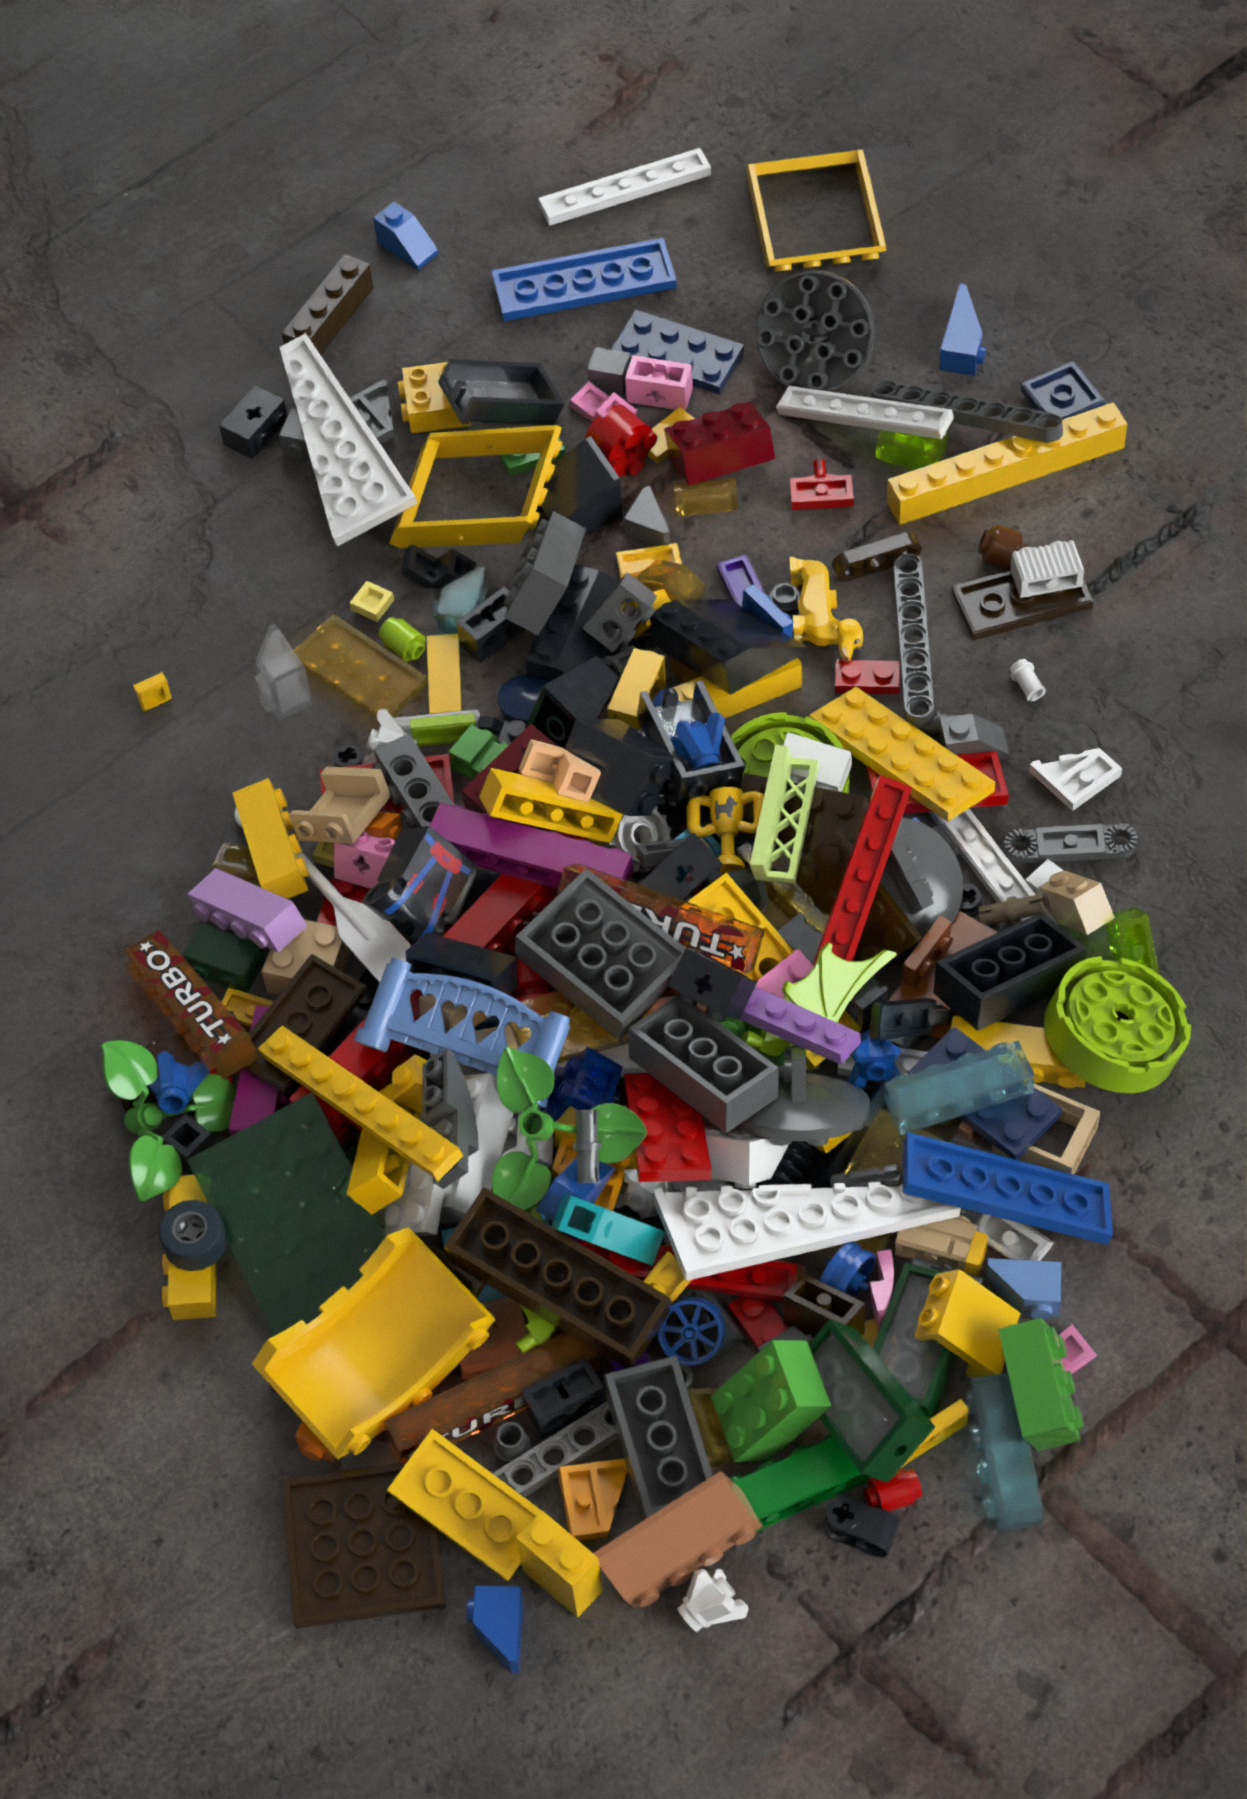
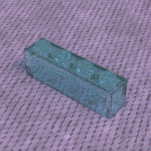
M1019 1040L1011 1043L1002 1042L994 1045L990 1050L977 1054L967 1053L960 1056L957 1060L943 1065L933 1064L921 1072L894 1077L890 1082L885 1083V1102L899 1135H903L907 1132L922 1129L1033 1093L1035 1075Z
M1004 1373L970 1378L969 1392H964V1403L969 1408L968 1415L973 1414L975 1426L971 1427V1438L974 1449L980 1448L982 1461H978L981 1484L987 1483L989 1496H985L988 1519L994 1518L997 1531L1041 1525L1044 1510L1030 1444L1022 1437L1009 1375Z

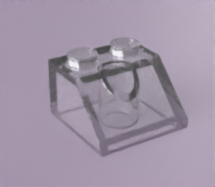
M274 623L269 626L255 663L258 675L254 676L258 688L263 693L259 695V699L267 713L272 711L277 720L280 721L311 706L312 700L305 668Z

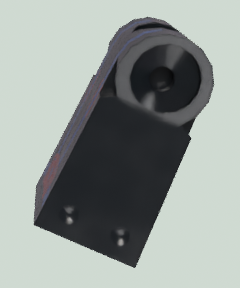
M430 826L401 830L378 876L377 881L379 883L367 892L362 902L381 919L391 922L412 944L426 932L443 936L445 929L444 918L450 915L476 864Z

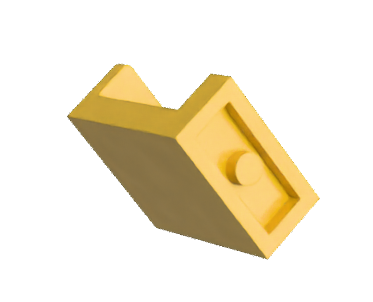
M960 1269L938 1273L929 1285V1294L924 1309L918 1318L915 1338L920 1341L934 1339L968 1363L966 1375L974 1381L998 1378L1001 1376L1005 1364L998 1329L1017 1324L1021 1313Z

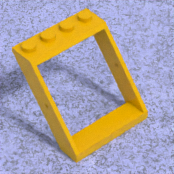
M863 150L754 163L746 166L747 180L766 268L774 267V272L792 270L791 264L803 263V268L821 266V260L832 259L833 264L850 262L851 256L861 255L862 261L879 259V253L886 251V244ZM855 164L874 247L774 259L757 177Z
M549 425L430 433L421 448L409 483V488L415 495L417 504L399 513L389 544L399 548H407L411 544L417 547L520 543L527 530L533 531L538 522L540 513L536 512L537 505H542L548 489L543 486L545 482H549L555 465L551 464V460L557 457L562 446V441L558 440L562 427ZM540 453L520 517L413 522L434 459Z

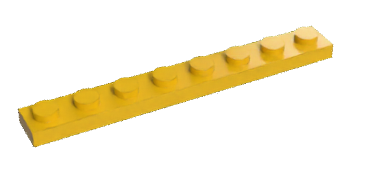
M283 1025L258 1048L262 1057L435 1180L439 1181L463 1157L459 1147Z

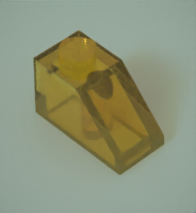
M661 559L655 560L636 577L639 582L652 592L664 589L671 601L703 599L707 586L684 564Z

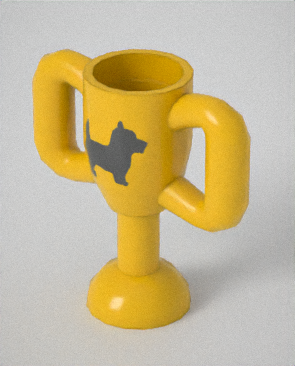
M721 787L710 791V797L703 795L692 798L688 802L687 828L690 834L694 833L697 837H706L717 833L721 837V856L717 858L723 863V866L719 869L722 874H738L745 870L744 862L735 855L734 837L737 836L738 832H757L764 799L762 793L757 791L743 793L738 788ZM753 801L754 822L742 821L743 806ZM701 805L710 808L712 823L704 827L700 826Z

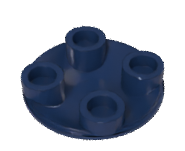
M527 675L517 676L503 684L498 693L501 715L527 722L543 685L549 683V681Z

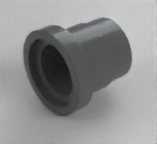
M507 1422L497 1430L494 1451L496 1457L502 1463L508 1464L531 1449L530 1439L519 1424ZM510 1436L520 1438L519 1442L514 1445L502 1443Z

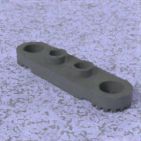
M1122 823L1108 826L1093 824L1037 827L1033 830H1022L1019 828V830L1016 831L1014 829L1013 832H1009L1005 836L1003 852L1010 861L1018 864L1042 863L1047 859L1052 862L1118 859L1129 857L1135 852L1138 836L1132 827H1128L1129 825L1127 824L1122 825ZM1123 836L1130 843L1124 845V847L1122 845L1118 847L1117 844L1115 846V843H1112V838ZM1022 841L1028 844L1029 848L1027 851L1018 852V850L1014 851L1012 844Z

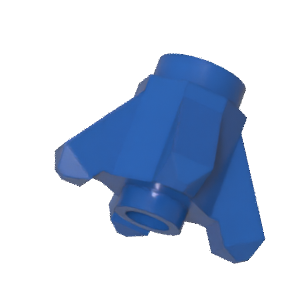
M715 712L708 716L706 724H703L702 721L692 723L679 721L677 723L675 732L678 737L673 736L670 740L677 754L684 758L694 770L720 765L718 759L720 756L719 747L725 718L720 713Z
M869 1030L864 1032L860 1037L861 1043L850 1054L855 1064L847 1082L863 1088L868 1080H884L888 1088L900 1089L905 1081L894 1061L902 1050L892 1044L890 1039L875 1040L869 1037Z
M162 1051L157 1055L158 1077L155 1082L147 1086L156 1096L161 1110L166 1113L177 1114L185 1110L188 1102L191 1100V1094L207 1076L209 1070L205 1062L194 1061L191 1066H185L182 1063L175 1062L174 1056L169 1052Z

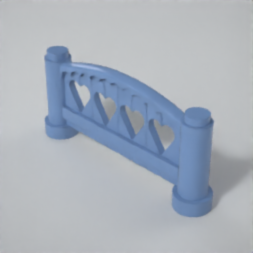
M392 957L390 963L386 964L363 1028L358 1027L354 1041L385 1053H387L391 1039L435 1055L448 1048L453 1051L458 1063L497 1076L502 1052L505 1047H508L505 1027L509 1023H516L519 1029L528 1027L531 1030L530 1039L516 1050L534 1054L544 1059L554 1073L570 1029V1025H568L570 1018L550 1011L548 1017H541L534 1010L508 994L472 980L440 974H414L410 971L412 964ZM420 990L423 996L434 995L436 998L434 1007L414 1022L410 1002L411 993ZM452 1001L455 1007L466 1006L467 1016L446 1032L441 1011L443 1003ZM477 1012H484L487 1018L492 1016L498 1017V1028L477 1043L473 1024L474 1015ZM549 1097L545 1100L537 1101L538 1106L546 1108Z

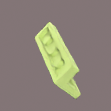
M775 745L750 861L755 880L795 884L819 770V762L813 759L792 758L789 746ZM792 769L809 770L808 778L795 785L790 779ZM797 795L803 802L802 807L789 815L784 809V804ZM791 825L796 831V837L783 845L778 839V833ZM785 855L790 861L788 872L771 871L772 862Z

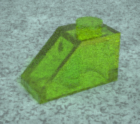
M1137 907L1113 912L1115 918L1106 923L1105 926L1109 947L1115 961L1118 962L1120 958L1129 959L1159 974L1148 914Z

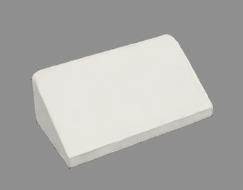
M982 1214L977 1222L976 1231L987 1234L988 1245L1012 1260L1041 1261L1054 1244L1052 1240L1027 1224L987 1214Z

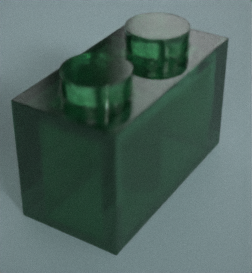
M202 923L199 924L182 954L186 960L184 963L187 973L198 980L208 979L219 983L225 989H237L246 993L250 990L265 962L262 948L256 945L254 941L246 938L241 939L237 935Z

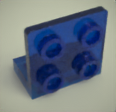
M587 1046L578 1057L575 1055L570 1057L561 1076L558 1074L554 1075L553 1090L546 1108L541 1107L540 1111L550 1115L553 1121L556 1122L570 1106L576 1110H591L597 1105L612 1103L623 1066Z

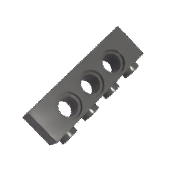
M409 733L374 749L377 763L373 764V769L382 770L385 781L389 786L390 798L394 805L400 804L403 808L401 811L402 816L409 829L430 826L440 802L454 805Z

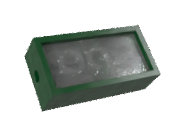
M905 1262L872 1349L926 1416L931 1419L938 1412L958 1356L934 1339L920 1341L915 1338L918 1318L924 1309L929 1294V1285L936 1274L943 1272Z
M829 1319L809 1343L810 1351L831 1403V1407L819 1417V1420L861 1474L889 1482L935 1426L856 1328Z

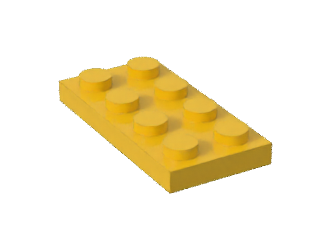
M433 1429L430 1430L386 1490L506 1582L509 1581L521 1564L516 1537L541 1511Z

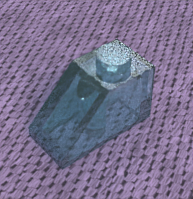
M477 567L442 588L439 601H434L432 612L433 619H437L440 633L458 634L456 622L484 602L488 587L485 567Z

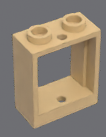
M1027 1081L1062 1108V1115L1057 1120L1074 1126L1076 1129L1061 1158L1031 1146L1018 1160L1075 1174L1098 1129L1100 1111ZM992 1144V1151H993V1152H996V1153H998V1154H1000V1155H1003V1156H1005V1157H1007V1158H1010L1009 1156H1007L1005 1153H1003L1000 1149H998L996 1146H994V1145Z

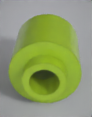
M391 617L382 624L379 630V637L382 639V643L404 661L416 660L424 653L425 636L406 621Z

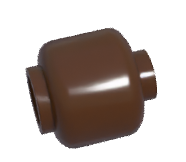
M994 525L990 530H984L979 542L978 553L982 554L984 563L1009 570L1011 569L1012 553L1015 550L1019 551L1027 547V545L1022 544L1023 537L1020 531L1002 525Z

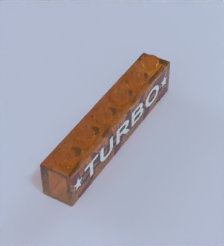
M577 862L563 868L556 897L587 868L685 948L703 952L742 974H746L755 968L765 929Z
M159 929L124 949L129 963L125 966L135 982L141 980L140 985L149 999L156 998L154 1001L164 1017L170 1015L169 1020L179 1035L185 1033L184 1038L194 1053L200 1051L199 1056L209 1071L215 1069L224 1080L259 1058L246 1030Z
M565 1332L385 1420L386 1440L399 1463L408 1462L431 1429L435 1430L452 1444L460 1442L524 1410L522 1390L586 1357L597 1374L598 1353L595 1349Z

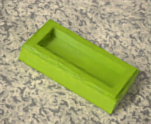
M475 713L410 719L411 735L413 739L417 740L416 745L418 747L456 743L471 724L476 727Z

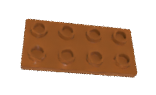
M958 911L953 923L939 916L904 962L902 983L888 1001L928 998L937 1000L936 1004H942L943 1007L951 1009L933 994L936 961L998 932L961 911ZM955 1011L953 1012V1016H959ZM952 1023L934 1024L933 1031L929 1036L940 1041L951 1030Z

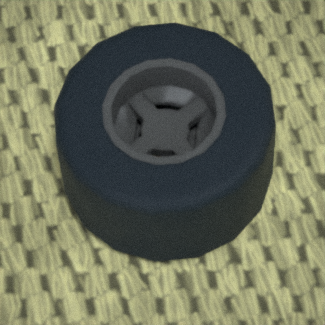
M199 1200L182 1201L172 1206L163 1215L159 1224V1240L168 1260L179 1269L187 1271L203 1270L213 1265L223 1255L227 1245L226 1231L217 1210L206 1202Z

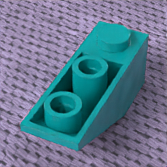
M566 1193L562 1197L551 1226L564 1233L652 1266L665 1231Z

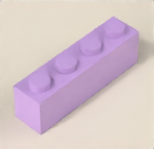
M217 868L188 893L194 903L192 909L202 921L207 922L209 920L224 931L228 929L234 932L241 939L248 938L254 941L260 948L267 947L279 953L307 927L293 901Z

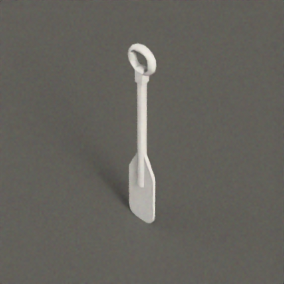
M236 807L234 812V819L236 823L240 827H242V823ZM303 852L298 853V858L303 857L310 875L307 877L334 906L338 934L342 942L380 983L386 964L390 963L392 957L406 962L405 951L411 945L389 921L381 919L364 904L343 897Z

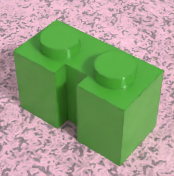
M471 724L448 751L451 770L472 781L510 744L505 742L497 743V738L492 732L486 729L481 730Z

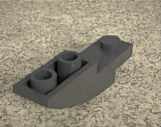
M448 1048L423 1064L422 1120L432 1125L433 1130L459 1147L463 1154V1157L439 1181L433 1178V1183L443 1189L468 1173V1157L479 1150L478 1130L472 1099L455 1055Z

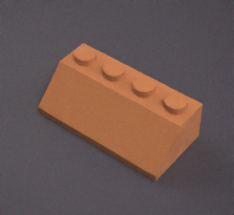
M719 1471L593 1554L599 1558L601 1569L622 1598L635 1608L639 1606L646 1607L658 1600L660 1597L659 1593L671 1585L676 1587L688 1581L692 1576L691 1572L702 1565L709 1566L719 1561L724 1555L723 1552L736 1544L738 1546L750 1541L755 1536V1531L763 1526L742 1489Z

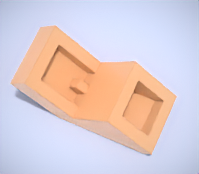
M530 739L519 766L522 775L552 782L558 794L585 802L590 801L601 774L599 769L562 747Z

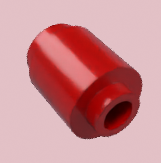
M900 1468L889 1482L871 1477L868 1479V1487L863 1489L868 1506L881 1508L889 1512L913 1505L916 1499L922 1497L921 1484L913 1469L905 1471L904 1468Z

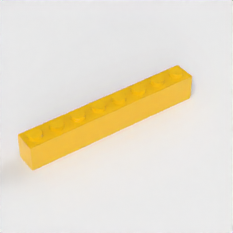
M1114 402L1063 419V436L1057 441L1041 442L1013 436L890 478L887 484V504L898 524H905L1123 449L1125 446L1127 423Z

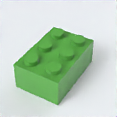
M1042 1318L999 1328L1022 1437L1037 1451L1081 1441L1078 1429L1084 1428L1079 1407H1074L1070 1394L1075 1393V1385L1071 1372L1065 1371L1062 1358L1067 1357L1063 1337L1061 1335L1057 1336L1055 1328H1050Z
M772 1340L711 1396L734 1462L771 1460L831 1407L807 1340Z

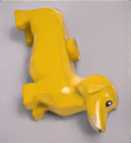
M790 557L791 584L797 590L802 585L798 602L799 615L793 616L794 639L801 644L805 640L817 646L837 644L845 662L850 661L853 650L860 649L863 644V631L860 624L854 619L839 621L833 617L831 609H837L836 589L830 590L828 568L819 561Z

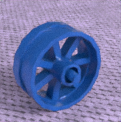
M854 1241L845 1243L831 1260L828 1258L825 1260L824 1265L827 1267L819 1281L856 1298L861 1290L866 1292L869 1288L866 1282L875 1266L876 1256L868 1250L861 1249V1246Z
M697 1296L684 1297L673 1303L669 1315L658 1330L659 1343L664 1353L669 1357L677 1355L678 1362L684 1365H699L711 1359L723 1345L726 1334L725 1319L719 1308L709 1300ZM686 1304L697 1305L692 1320L689 1321L680 1306ZM703 1307L713 1315L714 1320L703 1324L699 1321ZM673 1310L684 1326L666 1325L668 1317ZM718 1325L717 1342L702 1333L703 1330ZM666 1331L680 1333L681 1339L673 1347H671L667 1340ZM696 1339L701 1340L713 1349L699 1357ZM684 1342L690 1343L692 1357H687L677 1352Z

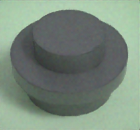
M780 583L774 587L769 597L782 612L790 613L798 608L800 592L790 583Z

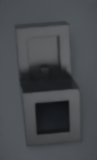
M411 544L405 548L400 574L424 588L469 590L473 587L476 562L453 548L440 557L435 558L416 545Z

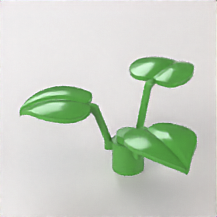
M109 1041L101 1044L103 1075L108 1089L117 1098L124 1100L135 1099L139 1096L138 1100L133 1102L134 1107L127 1111L124 1121L126 1128L131 1133L139 1135L129 1153V1170L135 1194L138 1200L143 1202L171 1189L178 1182L182 1172L181 1159L175 1148L171 1145H162L163 1138L151 1131L161 1125L163 1118L190 1111H195V1121L209 1132L225 1130L229 1127L237 1089L226 1078L217 1074H207L191 1094L194 1104L187 1105L184 1111L177 1114L162 1112L153 1103L144 1104L149 1094L146 1086L155 1082L158 1077L157 1064L152 1054L143 1046L130 1041Z
M505 1047L497 1071L498 1094L501 1102L507 1109L514 1113H522L518 1121V1127L520 1132L525 1137H528L526 1144L529 1145L531 1158L525 1153L518 1151L503 1155L494 1167L492 1188L495 1194L526 1211L543 1200L551 1185L550 1170L546 1166L536 1163L538 1152L535 1142L549 1139L554 1130L576 1133V1126L554 1122L550 1115L538 1110L537 1101L548 1098L553 1090L554 1073L550 1065L537 1055ZM615 1103L597 1105L591 1110L598 1109V1142H602V1150H599V1161L604 1163L623 1161L645 1139L647 1129L639 1116L622 1105Z

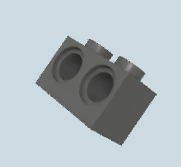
M626 572L589 616L583 629L610 651L614 652L620 643L626 646L637 632L633 628L639 621L644 625L653 615L656 609L652 605L657 595ZM626 599L634 600L638 607L630 606ZM607 621L616 623L619 629L611 628Z

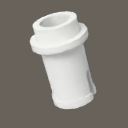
M1021 659L1010 667V677L1013 681L1018 682L1028 701H1036L1045 694L1046 689L1034 673L1033 663L1027 662L1026 659Z

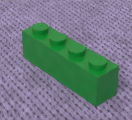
M829 1434L821 1443L812 1447L810 1445L801 1446L783 1460L778 1462L776 1460L767 1461L760 1465L756 1472L744 1477L743 1475H736L729 1479L742 1489L763 1527L755 1531L756 1533L868 1483V1479L871 1477L859 1472L833 1436Z

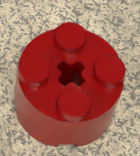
M614 405L607 409L610 413L604 418L598 416L591 423L584 439L590 436L593 438L619 477L629 473L634 476L643 469L644 460L651 448L656 444L658 436L650 426L627 407Z

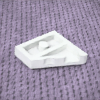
M1097 748L1084 751L1081 754L1059 756V761L1041 764L1040 760L1033 761L1030 764L1029 771L1073 811L1121 776L1122 768L1105 752Z

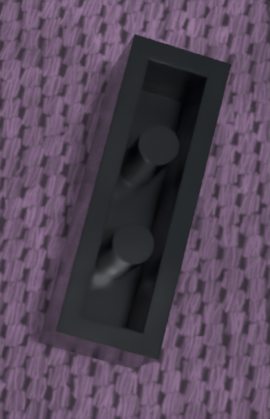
M428 932L405 951L406 962L412 964L410 971L414 974L427 973L460 977L482 983L508 995L518 987V957Z

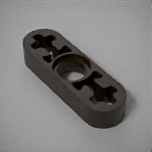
M904 532L842 552L833 559L831 566L838 580L847 582L894 567V561L900 555L914 554L919 556L922 547L914 533Z

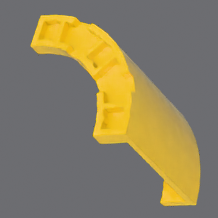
M409 1227L387 1235L371 1257L359 1269L363 1276L349 1290L342 1286L319 1306L321 1314L308 1324L300 1320L285 1331L267 1339L251 1363L337 1459L351 1452L354 1455L361 1453L370 1444L371 1439L391 1426L415 1406L416 1409H419L425 1405L433 1395L431 1391L462 1361L470 1350L477 1349L489 1337L487 1330L495 1321V1318Z

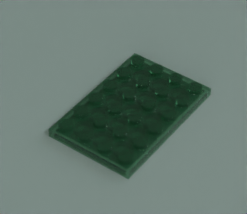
M313 1092L187 1160L208 1204L217 1210L222 1219L226 1240L274 1336L290 1328L300 1320H303L306 1324L310 1323L321 1314L319 1306L342 1286L349 1290L363 1276L359 1269L387 1236L376 1213L371 1215L346 1194L353 1168Z

